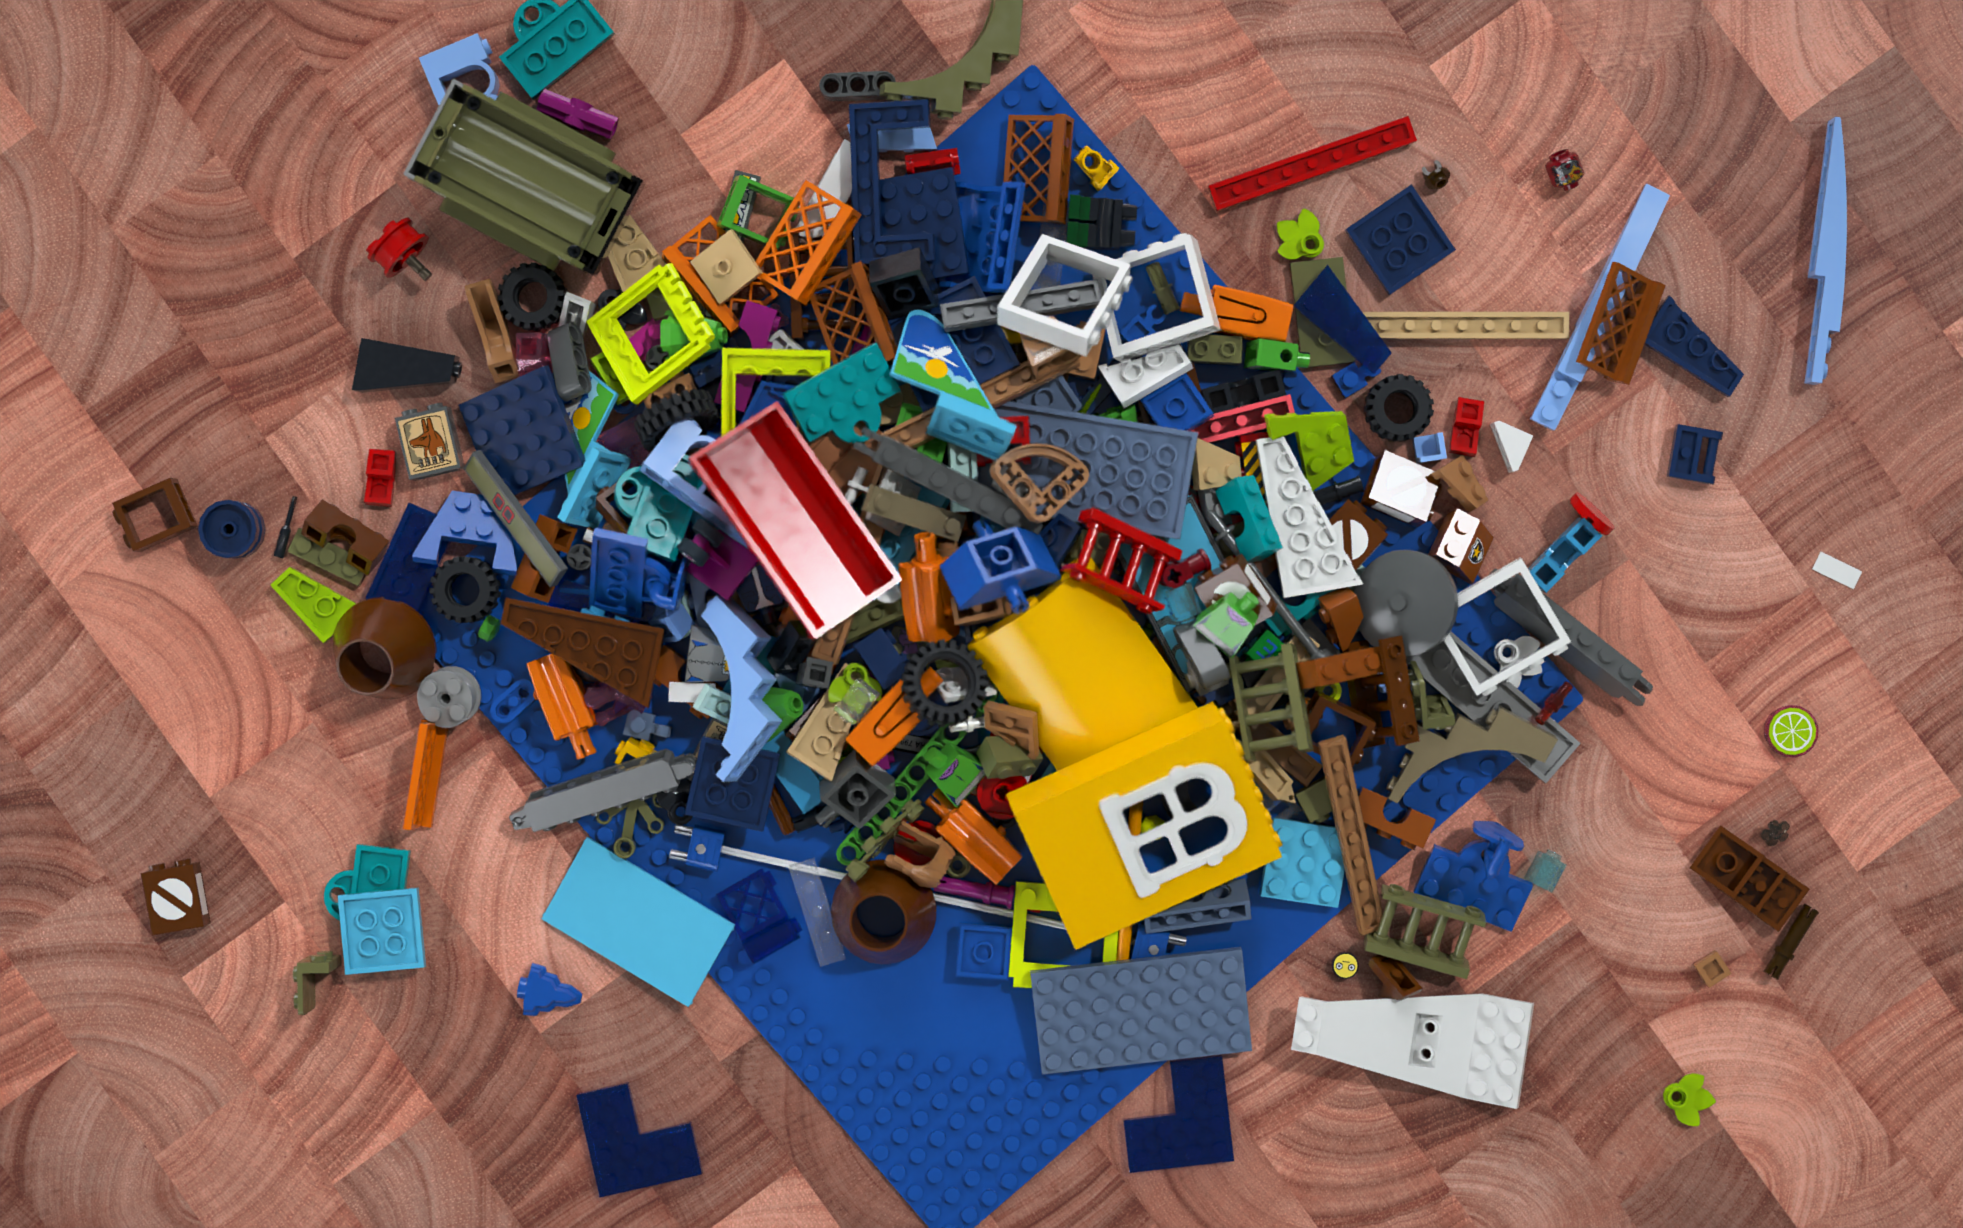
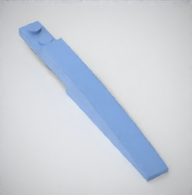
M1834 117L1827 124L1808 278L1818 279L1804 383L1811 385L1820 384L1826 378L1828 364H1825L1826 353H1829L1831 348V338L1828 335L1840 332L1847 245L1846 172L1841 117Z
M1647 183L1645 184L1575 324L1576 327L1530 420L1552 431L1556 430L1578 384L1582 381L1588 369L1577 363L1576 360L1612 262H1619L1633 271L1636 270L1670 197L1669 194ZM1620 271L1616 278L1617 286L1624 283ZM1625 289L1619 292L1620 299H1622L1626 291ZM1612 297L1609 298L1607 303L1608 311L1615 308ZM1603 322L1598 327L1599 336L1605 333ZM1594 347L1590 349L1587 357L1588 361H1591L1595 355Z

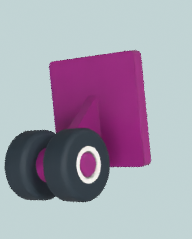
M698 519L692 527L693 532L696 534L694 539L691 541L688 538H683L678 544L677 549L691 561V564L686 569L690 575L724 599L729 600L759 561L747 548L723 531L717 530L703 519Z

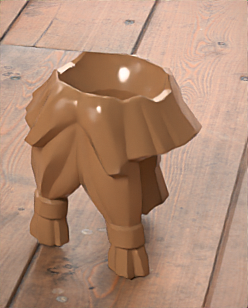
M902 821L898 829L916 838L917 841L914 842V840L899 834L895 835L894 841L932 858V861L923 866L912 865L896 855L888 854L884 864L909 876L920 887L936 888L941 884L940 880L944 877L950 863L953 861L956 855L955 850L942 837L935 838Z

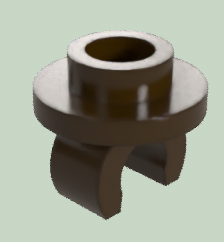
M1435 160L1434 166L1436 170L1433 172L1427 171L1425 167L1422 168L1425 184L1429 189L1443 188L1450 178L1449 170L1442 167L1438 160Z

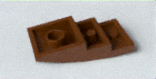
M1721 825L1690 866L1692 871L1777 932L1782 929L1810 890L1807 886L1790 876L1788 872L1767 859L1765 855Z

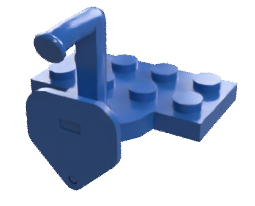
M595 528L592 535L589 607L592 605L605 611L637 618L642 616L644 601H651L661 608L678 610L686 587L688 559L683 557L678 574L671 573L672 562L659 557L657 561L647 557L648 539ZM669 588L674 590L673 598L666 596Z
M1474 821L1472 824L1473 831L1483 839L1469 842L1464 845L1459 853L1434 844L1413 888V893L1462 907H1477L1484 912L1486 922L1512 932L1533 888L1532 882L1509 874L1511 867L1508 852L1510 849L1522 851L1524 848L1523 840L1497 822Z

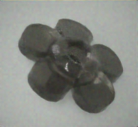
M1773 820L1768 823L1769 829L1763 830L1760 834L1761 838L1766 840L1768 846H1774L1778 840L1783 842L1788 838L1789 834L1787 831L1790 825L1787 821L1779 823L1777 820Z

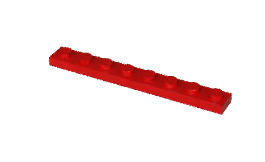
M1406 116L1208 185V189L1217 212L1415 143L1417 139L1410 118Z

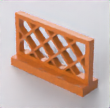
M805 180L755 261L761 269L766 260L774 259L776 272L762 273L759 277L802 304L807 305L862 214ZM809 189L816 192L818 203L805 206L804 197ZM836 204L841 207L835 217L826 219L825 206ZM819 208L822 221L809 224L807 211ZM802 213L804 226L791 229L790 220L793 215ZM823 226L824 236L822 239L812 242L810 229ZM805 231L808 244L795 247L792 234ZM788 236L790 249L777 252L776 243L779 238ZM809 249L810 258L808 262L798 265L796 252ZM791 254L794 267L781 270L779 257ZM795 272L796 281L792 288L789 289L784 286L782 275Z
M709 215L676 243L662 251V259L666 264L672 263L685 286L714 320L722 323L723 327L727 329L728 336L732 337L741 328L739 327L740 320L732 312L733 303L746 304L748 299L732 297L727 301L730 302L729 308L726 304L720 305L690 263L695 257H685L679 250L685 243L697 244L696 256H698L700 244H713L715 241L700 240L701 230L709 224L717 232L716 240L719 239V235L723 236L726 233L722 228L716 226V220ZM698 233V239H691ZM757 277L759 282L752 281L747 285L750 286L748 301L768 306L779 297V294L769 282L761 277ZM753 286L764 287L770 296L764 301L752 300Z
M425 719L421 720L403 825L405 830H413L421 826L433 827L448 728L438 727L435 723Z

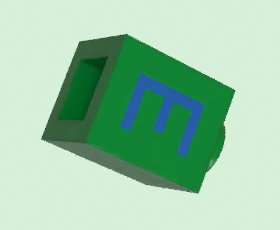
M1264 629L1249 643V647L1242 651V654L1247 657L1244 661L1278 656V653L1282 652L1281 645L1284 643L1268 629Z

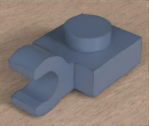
M629 709L623 735L650 741L652 734L666 738L670 737L672 727L655 723V714Z

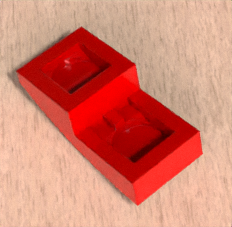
M1458 397L1448 453L1469 457L1476 456L1485 401Z
M369 449L366 467L365 505L392 507L396 451Z

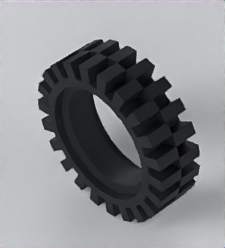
M692 389L690 392L688 390L682 391L680 395H677V393L671 394L670 399L664 397L660 399L661 403L651 404L652 409L646 408L642 411L643 414L638 415L637 420L634 422V427L643 448L651 452L673 423L691 417L699 424V428L702 429L700 435L704 436L707 434L706 430H712L714 425L719 422L720 415L708 391Z
M939 640L937 643L932 641L925 647L922 646L906 664L905 671L901 677L903 681L901 691L905 692L903 699L905 703H910L909 710L912 713L916 711L919 714L917 718L921 721L925 718L928 720L927 724L930 725L938 723V727H945L947 724L954 726L959 722L966 721L982 705V700L987 694L985 692V689L988 687V680H985L987 671L981 668L983 664L981 658L976 660L974 657L977 653L973 650L968 652L965 644L962 643L958 646L956 641L950 640L948 643H945V640ZM937 660H947L958 665L967 677L968 691L965 699L958 705L943 707L931 702L925 696L921 686V674L926 665Z

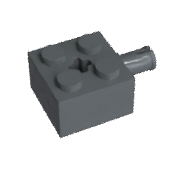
M854 749L837 765L831 782L826 778L819 782L820 800L826 803L827 806L817 813L815 818L820 825L823 824L824 828H828L839 815H842L861 829L896 796L894 777L877 764L874 766L869 764Z

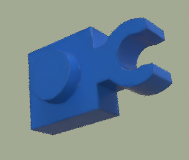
M1153 304L1148 308L1144 319L1137 314L1119 334L1127 342L1155 334L1157 332L1152 326L1163 323L1166 315L1163 314L1159 319L1153 318L1152 311L1157 307Z
M1373 356L1366 358L1360 368L1353 362L1331 376L1344 398L1368 385L1365 377H1375L1381 373L1380 368L1374 372L1368 369V363L1374 360Z

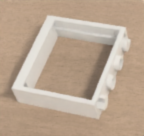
M1182 233L1174 236L1172 241L1149 244L1147 246L1148 249L1139 252L1137 250L1125 252L1123 257L1115 260L1130 264V268L1186 249L1203 318L1122 344L1113 311L1106 330L1113 357L1121 362L1122 359L1129 357L1134 359L1146 355L1148 352L1174 346L1221 330L1198 241L1191 234ZM1093 275L1094 280L1098 279L1101 296L1103 297L1108 289L1106 279Z
M1042 234L998 305L997 325L1087 356L1091 347L1098 344L1101 330L1108 327L1113 310H1118L1122 301V294L1124 291H1129L1130 283L1133 280V277L1130 276L1131 265ZM1049 259L1112 281L1084 330L1020 308Z
M1521 557L1457 593L1458 607L1520 572L1559 638L1479 683L1449 633L1444 641L1476 695L1482 693L1483 696L1494 692L1498 689L1496 684L1503 680H1506L1507 683L1521 676L1519 671L1528 666L1530 669L1538 667L1545 662L1544 657L1551 653L1554 656L1559 655L1568 649L1567 644L1571 642Z

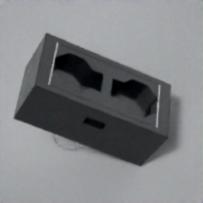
M800 620L789 621L788 624L781 623L775 628L778 640L766 657L775 673L797 672L799 663L805 660L819 638L811 639Z

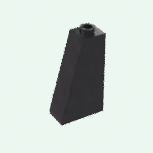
M361 338L352 390L365 393L455 383L456 378H460L462 362H459L460 357L456 355Z

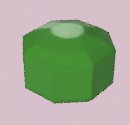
M488 615L478 631V637L485 641L493 640L500 630L501 620L493 615Z

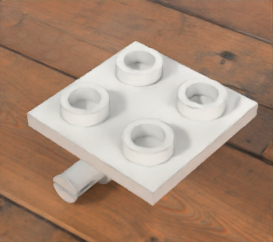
M859 466L852 481H848L847 485L849 488L844 496L851 505H853L859 491L867 493L869 489L862 486L868 470ZM889 469L880 485L881 488L914 499L918 498L921 487ZM869 512L865 517L897 536L900 535L905 526L903 523Z
M942 667L935 670L944 680L937 687V690L945 703L963 701L968 691V682L964 671L960 667ZM986 675L985 680H988V687L985 689V692H987L986 696L996 695V688ZM971 716L962 723L959 722L954 726L949 725L951 733L964 730L967 733L973 732V729L985 727L984 717L972 718Z

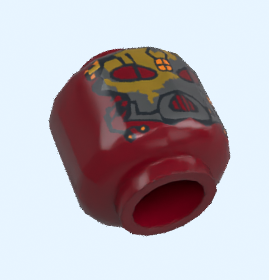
M1563 149L1551 154L1549 161L1545 165L1551 184L1554 187H1563L1564 191L1577 187L1579 185L1578 181L1584 176L1579 156L1575 152H1569V149Z

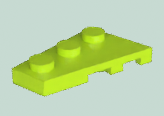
M289 567L270 584L323 643L328 642L334 636L335 628L343 614L353 605L357 604L292 567Z

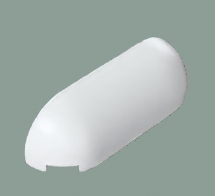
M846 139L841 143L840 148L835 153L817 186L843 203L847 202L852 191L850 142ZM816 192L813 193L807 206L818 203ZM836 204L825 206L826 219L835 217L841 207ZM819 208L807 211L809 224L822 221ZM802 215L796 228L804 226ZM823 226L810 229L812 238L824 235ZM805 231L799 232L800 236L806 237Z

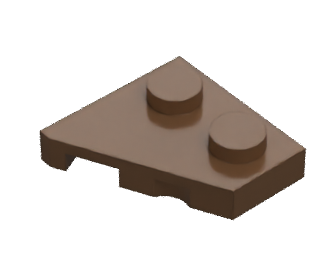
M1464 455L1455 458L1431 473L1436 480L1442 478L1450 486L1447 491L1468 512L1489 501L1483 486L1479 484L1473 473L1472 466L1466 461Z
M988 700L984 705L985 728L993 734L1002 737L1012 747L1018 744L1029 752L1027 757L1035 760L1039 755L1037 712Z

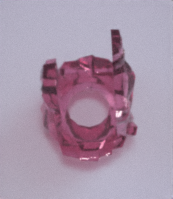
M604 682L585 684L586 693L584 694V701L587 707L595 710L607 702L616 700L612 707L595 714V719L599 726H604L609 721L628 714L633 710H637L642 714L645 709L644 705Z

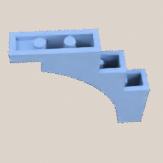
M716 595L708 601L706 610L701 617L716 635L723 649L730 674L731 711L722 746L731 755L722 761L721 768L716 775L722 782L738 781L781 724L782 720L762 700L777 680L757 660L758 655L771 637L732 597L726 600Z

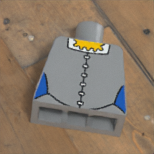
M691 625L685 682L728 680L729 669L727 661L714 632L711 629Z

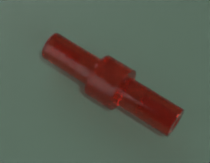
M1565 681L1556 693L1551 694L1544 702V708L1535 718L1538 724L1544 725L1553 712H1558L1564 704L1563 700L1573 689L1569 682Z

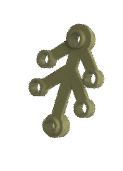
M655 793L652 798L653 804L658 808H662L656 801ZM636 799L630 801L624 807L615 808L614 806L606 809L605 812L609 814L607 821H602L600 814L596 815L598 823L608 824L613 816L627 807L622 837L614 844V852L620 858H628L635 853L636 843L632 838L637 810H639L648 823V829L651 833L658 834L665 827L664 821L655 816L645 800L640 801ZM653 821L660 822L661 828L659 830L652 828ZM623 842H627L630 844V850L628 852H625L621 849V844Z
M912 799L909 800L900 810L902 814L895 820L889 816L879 827L884 832L879 838L875 839L871 836L863 843L861 848L867 854L860 861L855 858L845 869L849 872L848 876L854 882H857L869 870L870 866L866 862L871 857L873 859L877 857L890 838L893 839L898 834L900 823L908 821L911 824L922 814L925 808L921 805L922 802L919 799L915 802Z

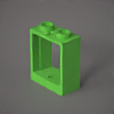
M742 175L735 176L716 226L728 231L730 229L734 230L737 235L765 246L769 238L733 224L745 190L749 189L785 205L778 224L794 198ZM797 214L793 215V217L790 220L791 222H794V220L797 217ZM788 236L779 238L776 243L777 249L780 246H785Z

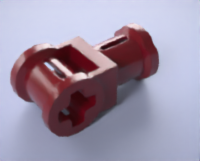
M1200 548L1196 554L1168 563L1164 566L1159 584L1170 588H1178L1185 581L1193 578L1194 574L1211 569L1208 555ZM1170 571H1174V574L1171 576V580H1167V576L1170 575Z

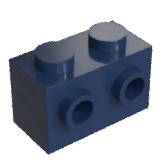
M880 628L855 644L854 647L884 691L901 679L909 659L904 652L901 654L897 652L893 646L897 642L889 630L884 632Z

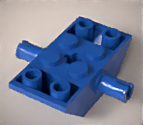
M982 519L984 527L979 520L973 525V530L978 538L965 542L940 565L944 579L959 610L1007 596L1013 612L1020 614L1018 609L1020 607L1023 613L1030 605L1022 591L1060 580L1061 575L1041 535L1019 527L993 533L987 519Z

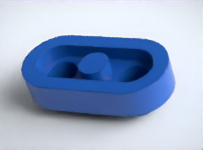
M528 679L518 680L504 691L491 705L490 713L492 718L499 723H509L535 701L533 696L535 689L532 681ZM523 687L529 690L527 697H523L520 693ZM503 705H507L510 709L507 715L501 712Z

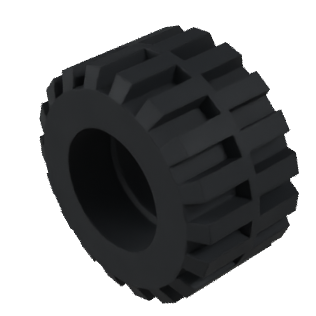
M533 262L531 264H519L520 267L511 268V273L503 276V284H499L498 290H500V295H497V299L501 304L499 306L500 310L510 322L524 330H533L535 332L541 331V329L547 330L551 328L553 323L557 324L560 321L558 318L562 312L567 288L564 287L563 280L548 267ZM539 282L546 288V303L536 312H527L519 304V294L527 284Z
M1391 375L1382 379L1370 389V393L1365 399L1366 406H1364V412H1366V423L1369 422L1372 432H1376L1378 437L1382 439L1385 438L1391 442H1402L1412 439L1424 431L1431 422L1430 418L1434 413V410H1432L1434 401L1433 398L1430 399V390L1428 388L1425 389L1424 383L1421 380L1417 381L1411 375ZM1393 393L1406 395L1413 404L1412 417L1405 423L1396 424L1390 421L1385 414L1384 402Z
M454 557L452 560L445 561L442 567L436 569L435 572L437 574L430 581L433 583V587L429 588L430 594H433V599H431L433 605L438 607L436 610L440 614L445 615L444 618L458 623H472L483 620L485 616L492 613L491 610L497 607V599L501 597V592H499L501 583L496 578L498 574L493 573L490 568L491 565L487 562L473 557ZM462 574L472 575L479 584L478 598L473 604L467 606L460 605L452 594V585L455 579Z

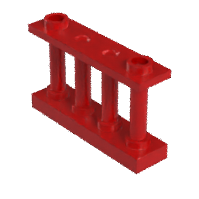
M1096 508L1081 510L1078 521L1086 524L1088 531L1077 563L1063 565L1061 570L1070 574V578L1074 581L1087 582L1136 605V609L1140 612L1152 614V612L1164 610L1165 605L1154 600L1164 566L1169 562L1180 561L1183 550ZM1103 532L1109 535L1110 543L1100 573L1088 569L1087 566L1098 533ZM1126 543L1131 546L1132 554L1123 582L1120 584L1109 578L1120 544ZM1148 554L1153 556L1155 562L1143 595L1132 590V586L1142 555Z

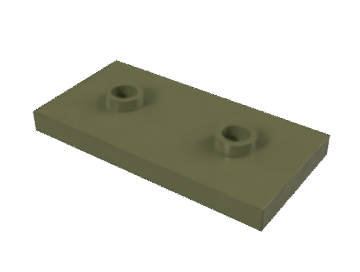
M1343 257L1290 263L1300 352L1310 353L1308 368L1355 362Z

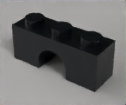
M1280 369L1201 390L1203 399L1213 414L1286 395Z

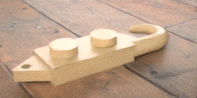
M1239 721L1231 722L1234 730L1240 728ZM1266 750L1254 752L1256 762L1250 763L1246 761L1254 775L1253 780L1272 801L1280 800L1290 804L1296 803L1291 785L1294 781Z

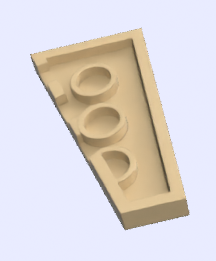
M624 208L604 246L622 292L659 264L663 267L667 265L626 208ZM610 209L598 232L599 235L605 237L618 212L617 210Z
M847 663L843 665L835 679L842 676L844 669L848 666ZM857 672L851 673V679L859 681L860 674ZM828 688L786 753L831 782L854 716L848 712L843 701L829 702Z

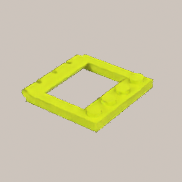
M672 263L664 267L660 264L586 321L629 399L636 405L711 348L709 343L715 339L714 333L708 323L704 321V316L695 301H692L691 294L684 282L681 281V277ZM658 287L690 343L648 374L617 318Z
M722 348L721 436L736 427V375L813 377L830 367L831 350Z
M1016 881L1009 977H1014L1013 987L1032 988L1030 970L1068 966L1023 962L1027 909L1058 912L1045 883ZM1118 931L1104 937L1102 962L1116 961Z

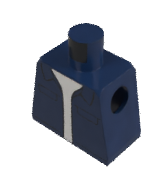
M762 565L755 566L736 592L747 614L759 613L762 626L765 627L778 623L774 608L784 605V597Z

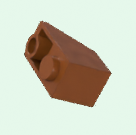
M1349 587L1336 589L1318 598L1321 607L1318 613L1328 628L1325 630L1326 637L1332 645L1336 644L1342 651L1348 649L1364 617L1358 597Z

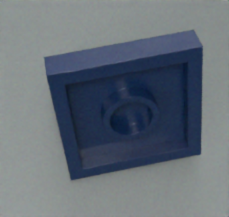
M732 336L724 344L723 348H739ZM722 350L689 364L697 385L700 389L708 391L713 401L722 378Z

